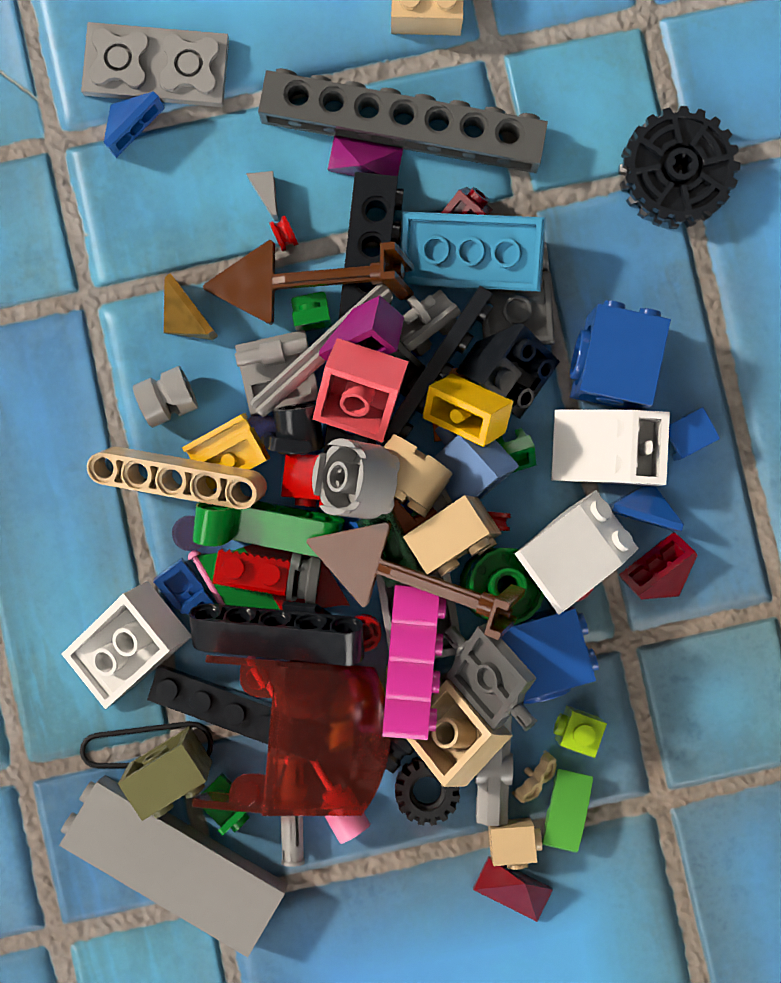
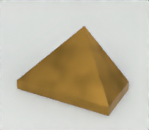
M171 273L165 276L163 333L208 340L215 339L218 335Z

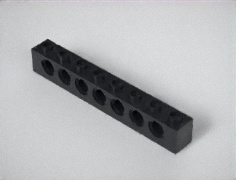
M355 172L344 268L370 266L371 263L380 262V254L375 257H369L363 253L362 249L367 243L375 242L380 245V243L395 242L398 245L400 224L394 223L395 210H402L404 189L397 188L398 176ZM372 208H381L385 211L386 216L380 221H372L366 214ZM359 283L342 284L339 319L369 293L362 291L358 286ZM331 425L326 427L324 453L332 446L328 444L339 438L376 444V440L358 434L350 435L343 429Z

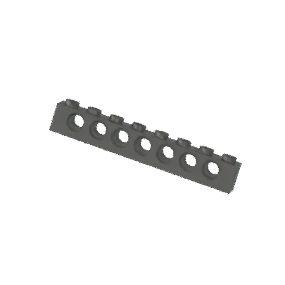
M283 68L276 69V72L266 70L258 109L262 124L333 137L337 135L410 151L537 173L540 166L548 121L540 120L539 116L531 113H521L519 116L505 114V111L498 107H486L483 110L472 108L469 103L460 100L445 103L436 101L434 97L427 94H416L415 97L401 95L400 91L393 88L385 87L381 88L380 91L368 89L364 84L355 81H347L345 84L331 82V79L322 75H312L310 78L297 76L295 72ZM302 94L308 97L307 102L300 106L293 105L290 102L295 95ZM330 101H339L343 104V107L337 112H330L325 109L326 104ZM365 107H372L378 111V114L373 118H364L359 113ZM406 113L413 120L409 124L401 125L394 118L398 114ZM439 119L444 121L448 127L443 131H435L429 126V123ZM468 126H476L482 131V135L472 138L466 135L464 129ZM503 132H510L516 137L517 141L513 144H506L500 140L499 135Z

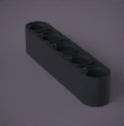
M211 603L197 605L189 612L192 645L199 651L342 666L355 665L364 659L363 622L356 617Z

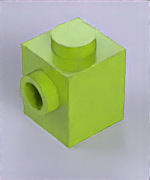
M566 705L564 713H560L556 719L553 734H556L555 740L560 746L595 758L607 723L598 716Z

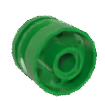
M492 548L480 556L478 554L472 556L465 563L460 575L461 587L481 594L487 592L498 596L500 593L497 589V584L503 577L506 582L505 589L511 584L526 589L524 596L512 607L513 612L511 615L517 617L514 625L528 620L540 608L545 595L516 557L515 553L519 549ZM467 607L475 616L488 621V617L477 614L475 609Z

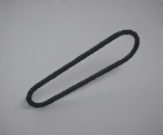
M186 721L90 734L81 744L80 755L84 763L92 768H127L129 763H94L90 761L85 753L86 745L89 741L96 738L188 726L197 727L207 736V754L209 757L213 751L214 742L211 733L204 725L198 722Z

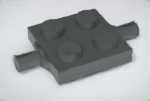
M487 623L478 626L469 640L463 637L456 629V626L448 628L444 632L443 637L456 650L454 664L446 675L493 731L502 727L510 715L524 728V731L532 728L537 719L523 705L525 694L537 679L535 675L501 638L496 640L484 635Z

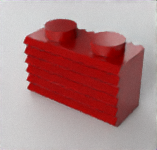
M221 548L217 554L212 584L286 596L291 562L288 559L286 561H283L281 558L277 560L274 557L270 559L268 556L262 557L259 554L255 556L252 553L234 552L230 549L227 551Z

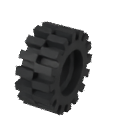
M417 756L412 758V762L409 764L406 762L402 766V771L398 772L395 784L396 802L401 813H405L407 819L411 822L414 819L418 821V825L424 826L425 822L430 823L431 826L437 825L436 821L442 820L444 822L448 819L450 812L452 814L455 812L456 803H459L460 787H443L439 782L441 794L436 801L432 803L418 801L413 794L415 783L423 777H432L438 782L439 780L422 758L418 759Z

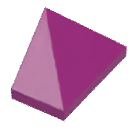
M334 135L328 171L354 176L355 172L398 176L403 148Z

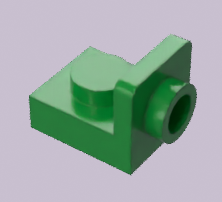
M325 292L296 296L291 299L292 317L296 331L305 330L307 332L332 327Z
M223 773L195 800L220 826L217 831L222 836L229 829L235 833L250 818L246 812L249 810L252 802Z

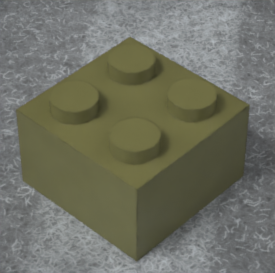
M188 726L130 762L118 785L141 821L151 815L156 819L174 807L172 802L182 796L189 799L205 788L204 783L209 776L212 759L208 756L191 726Z

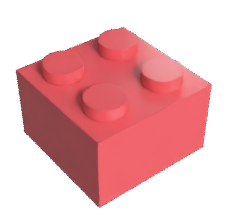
M337 338L324 368L312 420L383 443L409 361Z

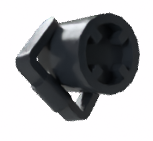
M316 403L292 404L274 408L275 432L264 431V434L261 436V443L267 449L277 451L280 454H308L324 448L321 422L312 420Z

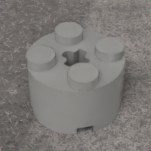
M343 438L331 441L328 444L332 445L326 453H320L317 457L312 474L314 495L320 496L323 505H319L320 508L330 515L361 519H374L381 514L390 513L394 507L397 473L400 468L398 457L377 444Z

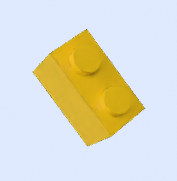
M452 373L429 385L422 418L485 447L506 433L514 401Z

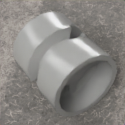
M180 366L161 373L160 380L158 381L149 378L133 385L136 401L151 428L170 421L171 414L173 413L182 416L198 409L194 392Z

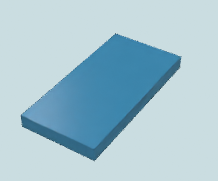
M402 212L400 249L414 264V271L405 272L403 281L409 285L479 288V286H482L485 289L541 291L546 218Z

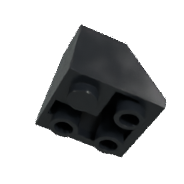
M519 323L477 341L456 372L464 379L514 401L511 414L521 419L560 361L525 325Z

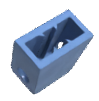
M440 426L435 429L445 447L434 459L453 473L445 487L453 503L464 495L478 497L481 500L519 467L496 440L482 447Z

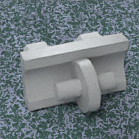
M441 290L432 296L429 295L421 302L412 295L407 299L411 310L403 315L404 321L399 341L410 352L413 351L417 356H422L430 350L432 343L429 338L437 331L442 335L449 333L457 321L456 317L461 314L458 306L452 303Z

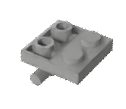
M305 330L235 345V358L237 366L240 367L251 416L259 415L251 407V400L309 348ZM315 372L275 408L316 402L319 390Z

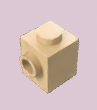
M531 818L508 819L507 825L488 826L490 855L493 866L507 865L508 869L518 870L527 868L529 866L528 863H537L536 851L542 850V836L540 828H534Z

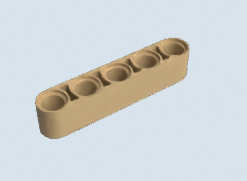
M110 447L92 455L87 463V472L90 478L101 485L235 509L251 507L262 499L267 490L265 478L254 470L123 447ZM106 458L112 462L113 472L107 469L105 465ZM139 464L146 468L148 472L147 479L140 474ZM173 470L180 473L182 485L174 481L172 477ZM207 476L212 477L216 481V491L208 487L206 483ZM241 482H245L251 487L252 497L245 496L240 489Z

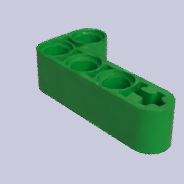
M258 501L246 509H235L199 502L196 504L192 540L196 544L213 547L222 546L234 540L318 557L307 544V539L343 531L345 520L334 515Z

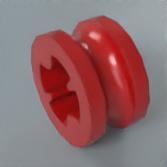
M285 215L281 217L278 223L269 222L282 252L286 251V247L289 244L299 245Z
M488 511L500 531H510V527L506 523L511 518L510 513Z

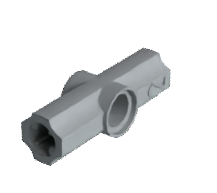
M510 715L504 726L512 734V715ZM511 738L475 776V784H477L476 823L486 826L507 825L509 785H512L513 754L510 753Z

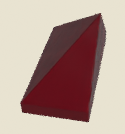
M673 532L621 572L619 577L641 600L679 597L697 558V553L681 537Z
M488 856L473 886L474 891L538 922L553 891L552 887L518 870L508 869L507 865L493 866L490 856Z

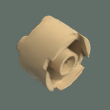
M393 434L384 445V448L391 454L396 455L400 462L394 498L402 505L409 500L407 507L425 518L448 484L453 473L430 455L426 456L417 450L418 447Z

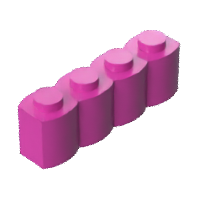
M395 584L382 736L428 740V732L436 731L437 708H430L432 693H439L440 671H433L435 656H442L443 634L437 633L438 618L445 619L446 599L409 585Z

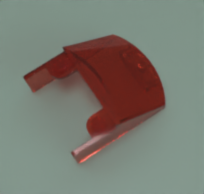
M229 654L206 655V663L241 665L240 683L243 690L254 697L272 698L266 774L245 773L234 780L230 793L205 792L193 798L192 807L260 813L262 816H362L372 802L382 782L391 743V737L382 736L386 694L375 666H342Z

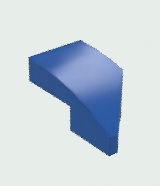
M183 558L179 559L153 580L172 606L180 610L181 614H189L193 607L200 604H217Z

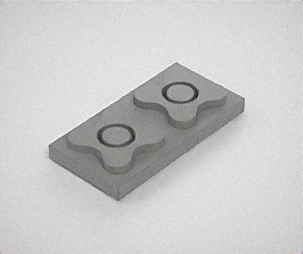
M88 22L81 92L84 96L130 99L154 91L159 96L161 102L223 107L229 36L225 33Z

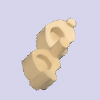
M544 750L540 763L534 771L529 767L525 768L524 773L530 778L522 786L518 787L515 792H512L521 803L537 798L542 791L543 783L548 782L555 775L557 760L546 750Z

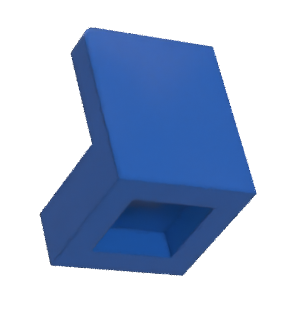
M704 407L694 410L681 419L669 424V439L676 450L675 453L671 454L674 461L683 459L720 439Z

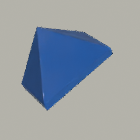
M152 91L110 105L104 144L116 158L165 109L159 96Z
M641 486L609 504L613 514L660 528L682 531L684 526L656 486Z

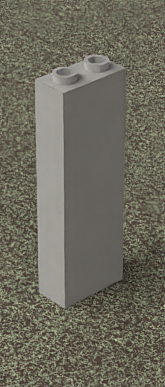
M106 775L96 783L90 781L79 798L84 803L78 814L72 812L61 829L65 836L59 846L248 958L284 897L288 883L168 812L155 819L151 815L141 821L118 783Z

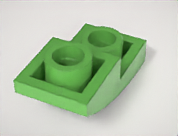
M557 769L551 803L546 814L542 845L575 853L578 852L593 783L592 776Z

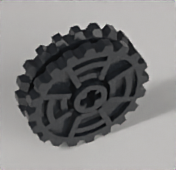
M681 106L677 113H673L669 107L661 111V116L656 117L652 114L646 118V123L635 129L622 151L621 157L624 159L623 164L619 165L618 174L625 177L624 181L620 183L621 191L629 192L630 197L626 200L630 207L637 205L640 208L637 215L642 219L649 215L653 218V225L659 227L662 222H668L669 229H677L679 224L683 222L688 228L694 226L701 219L705 221L730 198L728 195L730 190H733L737 185L738 180L733 176L734 173L740 170L741 163L734 161V156L739 152L738 146L730 145L728 139L732 136V133L729 129L722 131L719 128L720 119L716 116L711 120L705 118V110L698 109L694 114L689 112L688 106ZM679 164H681L685 170L683 172L682 170H680L677 173L673 169V166L675 165L677 167Z

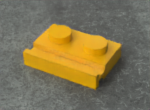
M246 413L237 416L182 447L183 451L187 452L192 460L249 470L270 459L254 427H251ZM207 476L206 483L211 490L217 488L216 481L212 477Z

